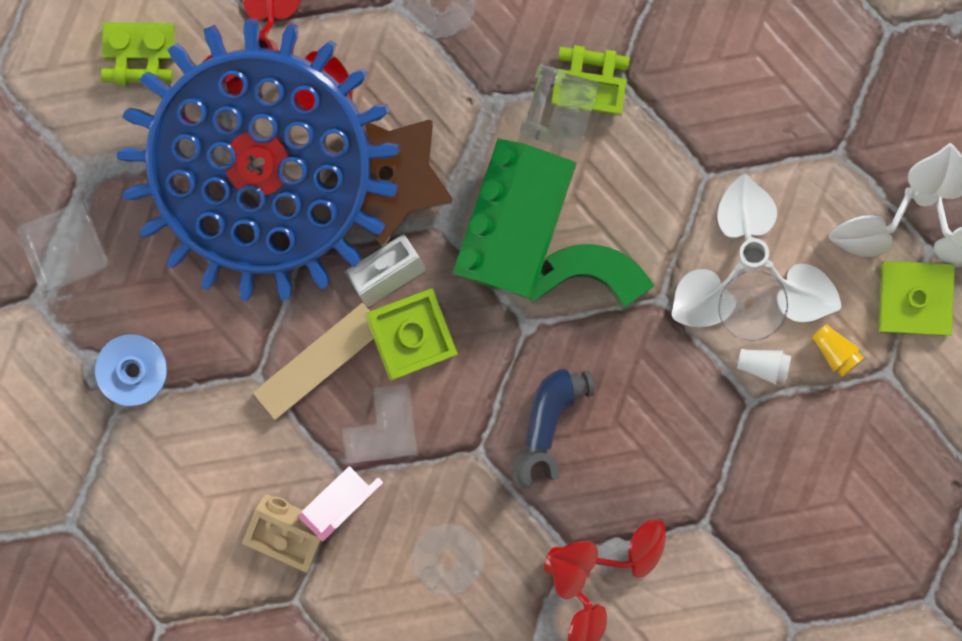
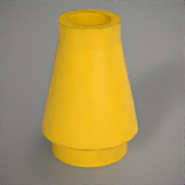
M828 324L824 325L811 337L819 347L834 373L837 371L842 377L847 375L864 359L859 353L861 350L859 347L834 331Z

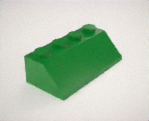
M497 138L452 274L477 285L532 299L577 163L527 144Z

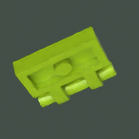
M103 22L102 58L104 60H116L115 69H101V81L115 82L116 86H128V83H141L140 78L142 75L151 72L159 76L165 83H173V69H161V61H173L167 49L175 45L176 26L173 23ZM129 60L148 61L147 69H129Z
M574 45V48L560 46L558 60L572 62L571 71L564 69L556 70L551 106L621 116L627 79L613 77L614 69L628 71L630 57L616 55V51L606 50L605 53L585 50V46ZM582 64L603 67L602 75L581 72Z

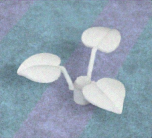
M949 143L937 153L916 163L908 173V182L911 187L905 189V196L890 225L886 226L885 220L880 216L864 215L845 221L828 233V237L833 243L853 255L860 257L878 256L891 248L893 239L890 233L896 230L911 198L921 206L936 204L945 238L935 242V253L944 263L962 268V227L956 229L953 233L950 231L942 204V198L955 199L962 196V155L952 143Z
M742 174L724 193L717 212L718 225L725 236L732 239L745 236V242L741 245L739 251V263L723 283H721L718 275L711 270L696 269L687 273L676 288L671 316L675 321L683 325L697 328L711 327L723 322L729 317L735 306L734 297L726 288L731 285L741 271L758 273L764 268L768 269L777 283L783 286L777 295L778 307L782 314L792 321L799 323L813 322L836 313L841 308V300L836 287L828 276L810 264H795L789 269L786 280L781 277L773 266V262L768 260L769 249L766 243L751 236H763L772 229L777 218L776 205L764 189L757 185L747 174Z

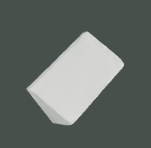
M402 234L361 260L355 267L352 266L344 272L365 305L370 307L424 273L426 267L405 234Z

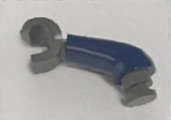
M560 369L552 372L541 381L535 392L529 418L526 446L529 448L520 451L512 463V473L515 482L521 489L525 490L532 484L533 480L530 476V470L539 461L543 463L545 477L551 480L560 478L557 463L551 455L547 454V449L552 448L561 414L567 408L574 405V400L581 399L583 394L587 397L594 396V382L589 371H583L581 376H579L577 373L569 374L568 370Z

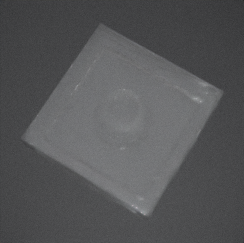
M83 201L16 227L40 291L43 294L110 268Z

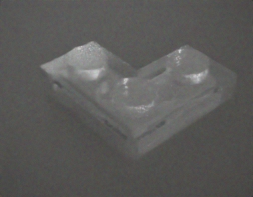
M409 384L373 388L377 424L342 428L346 464L418 454Z

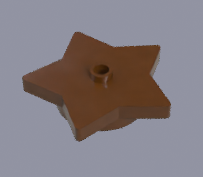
M425 120L391 131L372 123L365 124L370 145L394 143L399 144L400 152L394 157L371 159L372 179L389 181L399 186L395 197H382L377 194L367 193L362 206L364 212L379 218L386 224L380 235L374 234L381 246H384L411 212L448 205L453 201L451 195L429 165L433 132L432 120ZM384 168H390L393 171V176L389 180H382L379 172ZM333 172L323 184L326 186L337 185V174Z

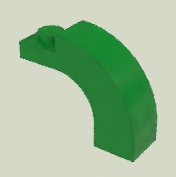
M580 244L560 249L546 257L545 262L552 271L547 274L544 269L541 270L533 297L529 300L533 304L564 281L576 277H587L605 285L623 309L652 289L654 284L642 268L625 254L601 245Z

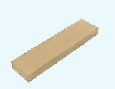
M363 302L252 392L274 420L280 418L374 340L365 317V313L370 312V310Z

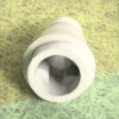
M741 349L737 369L746 371L775 385L777 382L786 384L792 356L783 354L784 350Z

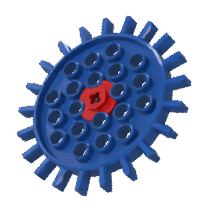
M247 19L243 28L245 49L230 52L226 51L222 36L216 25L204 29L205 41L212 54L211 59L197 66L187 51L177 43L167 50L184 75L172 87L151 72L143 74L140 78L141 83L148 90L157 94L162 101L154 115L136 108H129L123 113V119L149 129L146 148L131 146L117 151V159L145 162L148 183L135 184L122 193L124 200H138L145 196H153L161 216L149 220L139 232L144 238L156 234L165 226L171 228L182 241L181 245L171 252L166 263L171 269L182 263L190 250L209 260L208 268L202 277L201 288L208 290L218 279L221 267L241 272L240 300L248 301L255 289V274L274 273L277 291L281 300H288L292 295L293 288L289 270L306 265L314 282L322 289L329 284L330 279L319 257L334 248L346 262L354 267L362 259L359 251L344 237L353 223L377 235H380L386 226L379 218L364 212L362 206L367 193L377 194L382 197H395L398 192V185L389 181H379L371 178V159H388L398 155L400 152L399 144L384 143L370 145L365 124L382 119L390 111L388 104L375 105L367 111L359 112L348 94L363 83L368 72L364 68L351 73L342 84H339L326 73L324 68L334 56L337 46L331 40L319 49L313 63L294 55L293 51L298 39V25L291 23L287 25L282 34L280 50L260 48V29L257 19ZM228 75H236L242 80L243 90L241 93L235 94L228 90L226 86ZM265 82H270L277 86L279 97L276 101H269L262 95L261 89ZM300 90H308L314 95L315 105L313 108L306 109L299 105L297 94ZM187 103H194L200 108V121L195 122L187 118L185 114ZM222 111H230L236 116L237 126L235 129H228L222 125L220 121ZM264 118L270 121L273 126L271 136L265 137L257 132L255 127L257 119ZM293 126H302L307 130L309 135L307 143L298 144L292 139L291 129ZM335 133L343 138L345 145L342 151L336 152L327 146L326 138L328 134ZM181 139H189L194 143L196 148L194 156L189 157L181 152L179 148ZM217 146H223L230 151L231 161L229 164H222L217 161L214 155ZM262 157L265 163L255 167L253 165L255 158ZM294 161L298 163L302 168V177L299 179L290 178L285 172L286 162ZM321 170H333L338 177L337 185L326 186L320 179ZM175 174H183L188 178L190 182L189 191H181L175 186ZM216 181L224 186V198L218 199L210 194V182ZM246 189L257 191L261 198L260 205H249L244 199V191ZM286 196L293 199L296 204V211L291 214L283 212L279 207L280 197ZM317 204L328 206L332 213L331 219L328 221L319 220L314 214V206ZM204 217H214L219 223V232L211 233L207 231L203 225ZM240 224H248L253 228L255 232L253 240H245L240 237L238 233V226ZM277 231L286 233L290 239V246L286 248L278 247L273 241V233Z

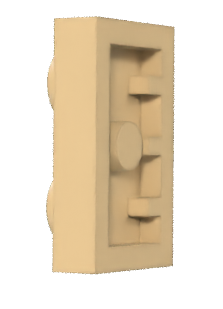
M265 494L253 513L242 544L307 573L321 540L298 517L303 511L302 509L289 504L281 497Z

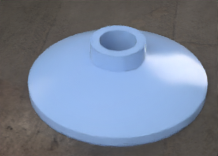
M128 334L114 338L102 348L95 364V377L100 390L113 402L126 406L141 405L153 399L161 391L167 376V363L163 352L153 341L140 335ZM131 364H137L140 369L136 377H131L128 374V367Z

